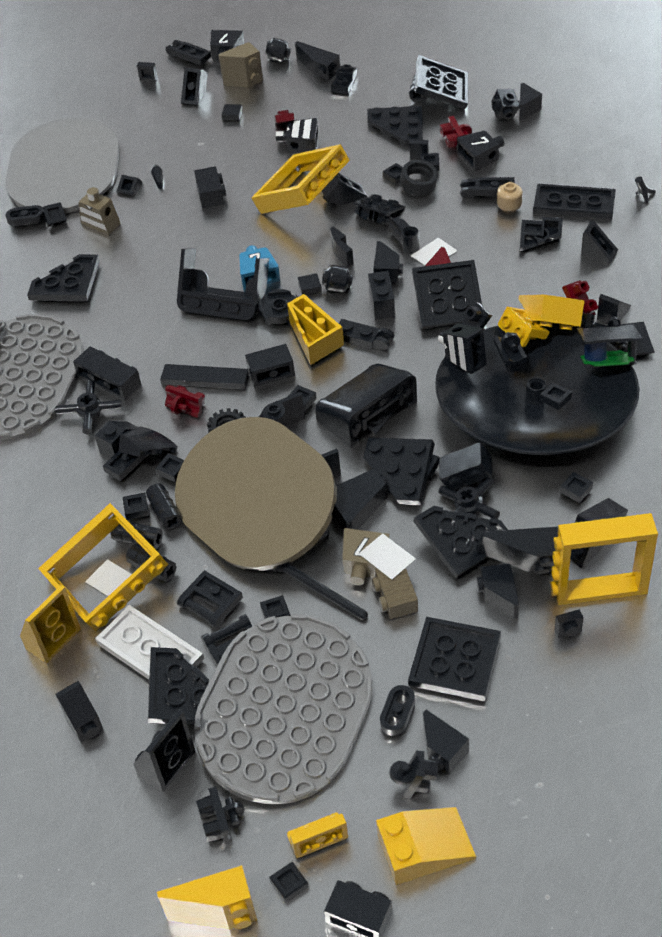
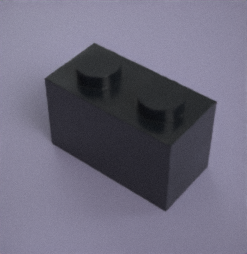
M216 166L194 170L201 207L208 208L223 205V196L227 195L225 185H223L222 173L218 174Z
M389 272L369 273V294L374 319L395 317V301Z
M287 344L245 355L247 369L254 387L295 376L294 362Z
M480 442L439 458V479L446 487L454 491L492 477L491 454Z
M337 880L324 909L326 923L361 937H383L393 913L392 900H389L385 894L378 891L371 893L363 890L355 882L346 881L345 883Z

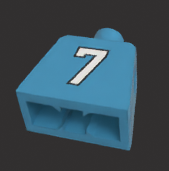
M251 245L246 248V252L239 254L243 290L246 289L248 280L254 278L256 258H270L267 284L280 282L279 266L268 248L257 249L256 246Z

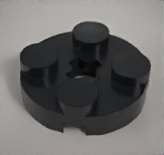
M278 289L269 292L268 296L264 299L262 297L259 301V311L264 322L268 325L290 323L287 303L298 298V296L296 295L295 297L289 290Z

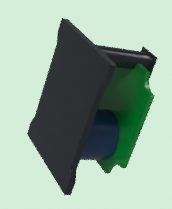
M634 325L577 328V332L584 343V355L580 356L584 364H590L591 367L637 364L636 341H643V338ZM628 341V352H623L622 350L607 351V342Z

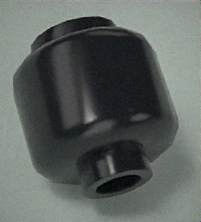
M272 38L271 41L267 42L265 54L269 60L283 63L285 58L289 59L291 48H288L286 40Z
M330 265L327 269H324L322 285L325 286L327 291L344 293L347 287L352 285L353 275L349 274L347 267Z

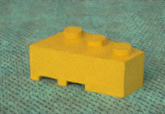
M305 294L287 303L289 322L310 365L344 345L342 326Z

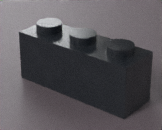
M89 346L73 361L78 377L86 381H94L95 386L124 401L141 386L139 372L135 367L121 362L118 358L107 355L102 350Z

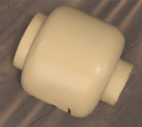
M508 182L498 188L497 205L501 210L511 213L522 206L523 191L519 185Z

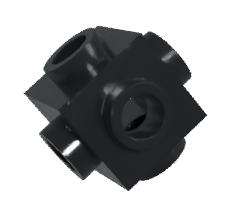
M497 89L491 100L492 110L497 119H513L520 108V102L517 100L514 89Z

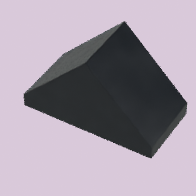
M521 83L519 120H524L542 109V93L525 83Z
M592 220L583 232L581 256L610 263L616 255L618 248L596 222Z
M600 294L597 320L607 323L610 317L616 316L621 321L631 305Z

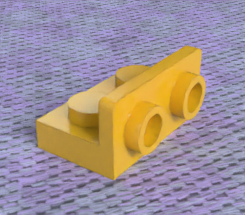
M507 306L498 322V326L505 333L518 334L522 347H526L530 339H546L550 333L545 327L539 326L538 321H532L524 309Z
M337 812L287 832V837L296 859L349 838L345 818L342 813L339 814Z

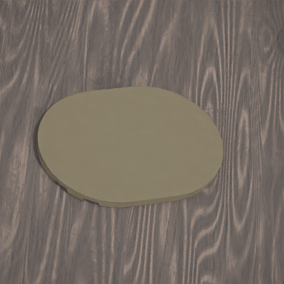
M262 417L236 419L209 432L192 448L185 458L178 473L175 486L176 507L184 524L227 563L241 569H258L259 571L275 569L278 565L288 561L293 562L309 551L326 531L332 519L331 514L337 500V486L335 485L333 471L322 455L284 425Z

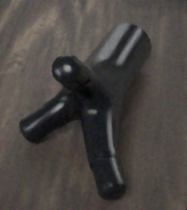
M639 176L635 179L638 187L636 195L642 194L645 202L648 203V193L655 194L656 190L648 188L643 178Z

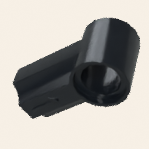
M399 217L393 218L388 225V229L402 244V250L406 253L417 252L420 249L418 228L409 226L404 219Z

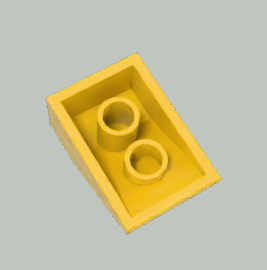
M545 294L519 295L518 300L532 321L540 322L539 326L552 327L553 324H558L559 329L572 330V327H581L584 300Z
M63 585L58 587L25 620L20 634L25 649L46 664L81 630L70 598Z
M456 807L402 811L376 820L377 835L395 885L476 859L475 852Z
M242 865L157 892L167 921L228 930L233 928L244 929L249 927L252 922L258 921Z

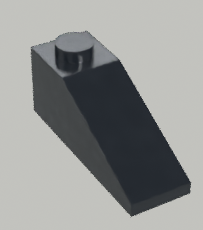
M299 41L295 42L296 58L314 76L329 81L336 75V71L340 67V55Z

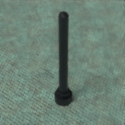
M289 561L278 565L275 569H271L276 573H287L361 620L368 617L366 610L289 564Z

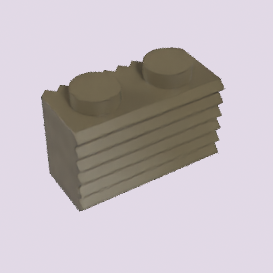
M375 568V577L372 578V584L375 592L380 591L382 596L379 597L382 612L387 611L390 619L404 615L407 616L413 612L417 613L418 598L407 569L405 568L393 579H390L378 568Z

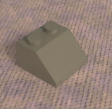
M250 42L219 54L224 86L249 88L263 82L260 51Z

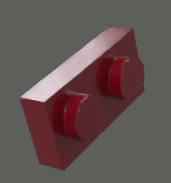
M289 110L278 111V115L274 116L275 124L294 121V113H289Z

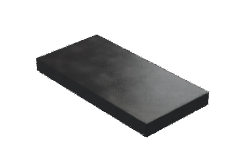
M538 183L533 214L612 220L616 189Z

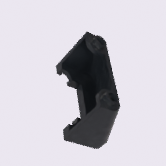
M379 363L371 365L361 374L325 398L320 399L316 404V420L348 447L352 448L359 443L357 438L359 431L367 430V421L394 402L400 406L405 404L409 408L417 403L416 377L409 371Z

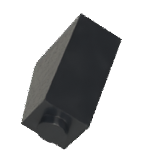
M373 468L336 485L337 500L332 514L343 530L344 528L358 530L386 500L388 484L383 475L380 476Z
M607 498L579 513L575 523L624 517L627 515L628 509ZM604 545L571 549L570 559L583 567Z

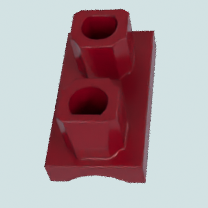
M454 116L448 117V123L440 124V134L442 137H445L448 148L457 147V137L472 134L473 132L469 124L459 125Z
M579 280L562 287L566 298L584 300L583 311L596 315L595 311L598 309L596 300H589L586 292L590 288L587 281Z
M171 385L165 387L167 395L165 407L171 408V413L179 415L182 412L196 418L201 416V409L205 404V395L203 393L197 392L194 394L188 392L186 387L180 385L178 387Z

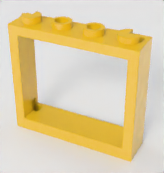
M341 144L294 154L251 199L261 214L309 205L350 160ZM310 171L297 186L289 187L302 172Z
M111 503L38 568L56 589L61 585L64 586L59 579L119 524L151 556L90 613L66 588L73 609L95 632L105 626L110 618L119 610H122L137 593L143 591L145 586L156 576L160 575L164 568L169 565Z
M652 513L558 525V536L554 537L556 551L552 552L554 566L551 567L553 581H550L551 594L556 596L558 605L648 594L658 537ZM637 541L632 572L568 580L571 549Z

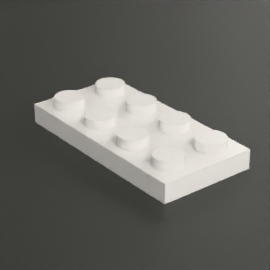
M128 605L95 638L99 646L147 679H149L151 647L177 648L193 667H197L204 659L202 652L131 605Z

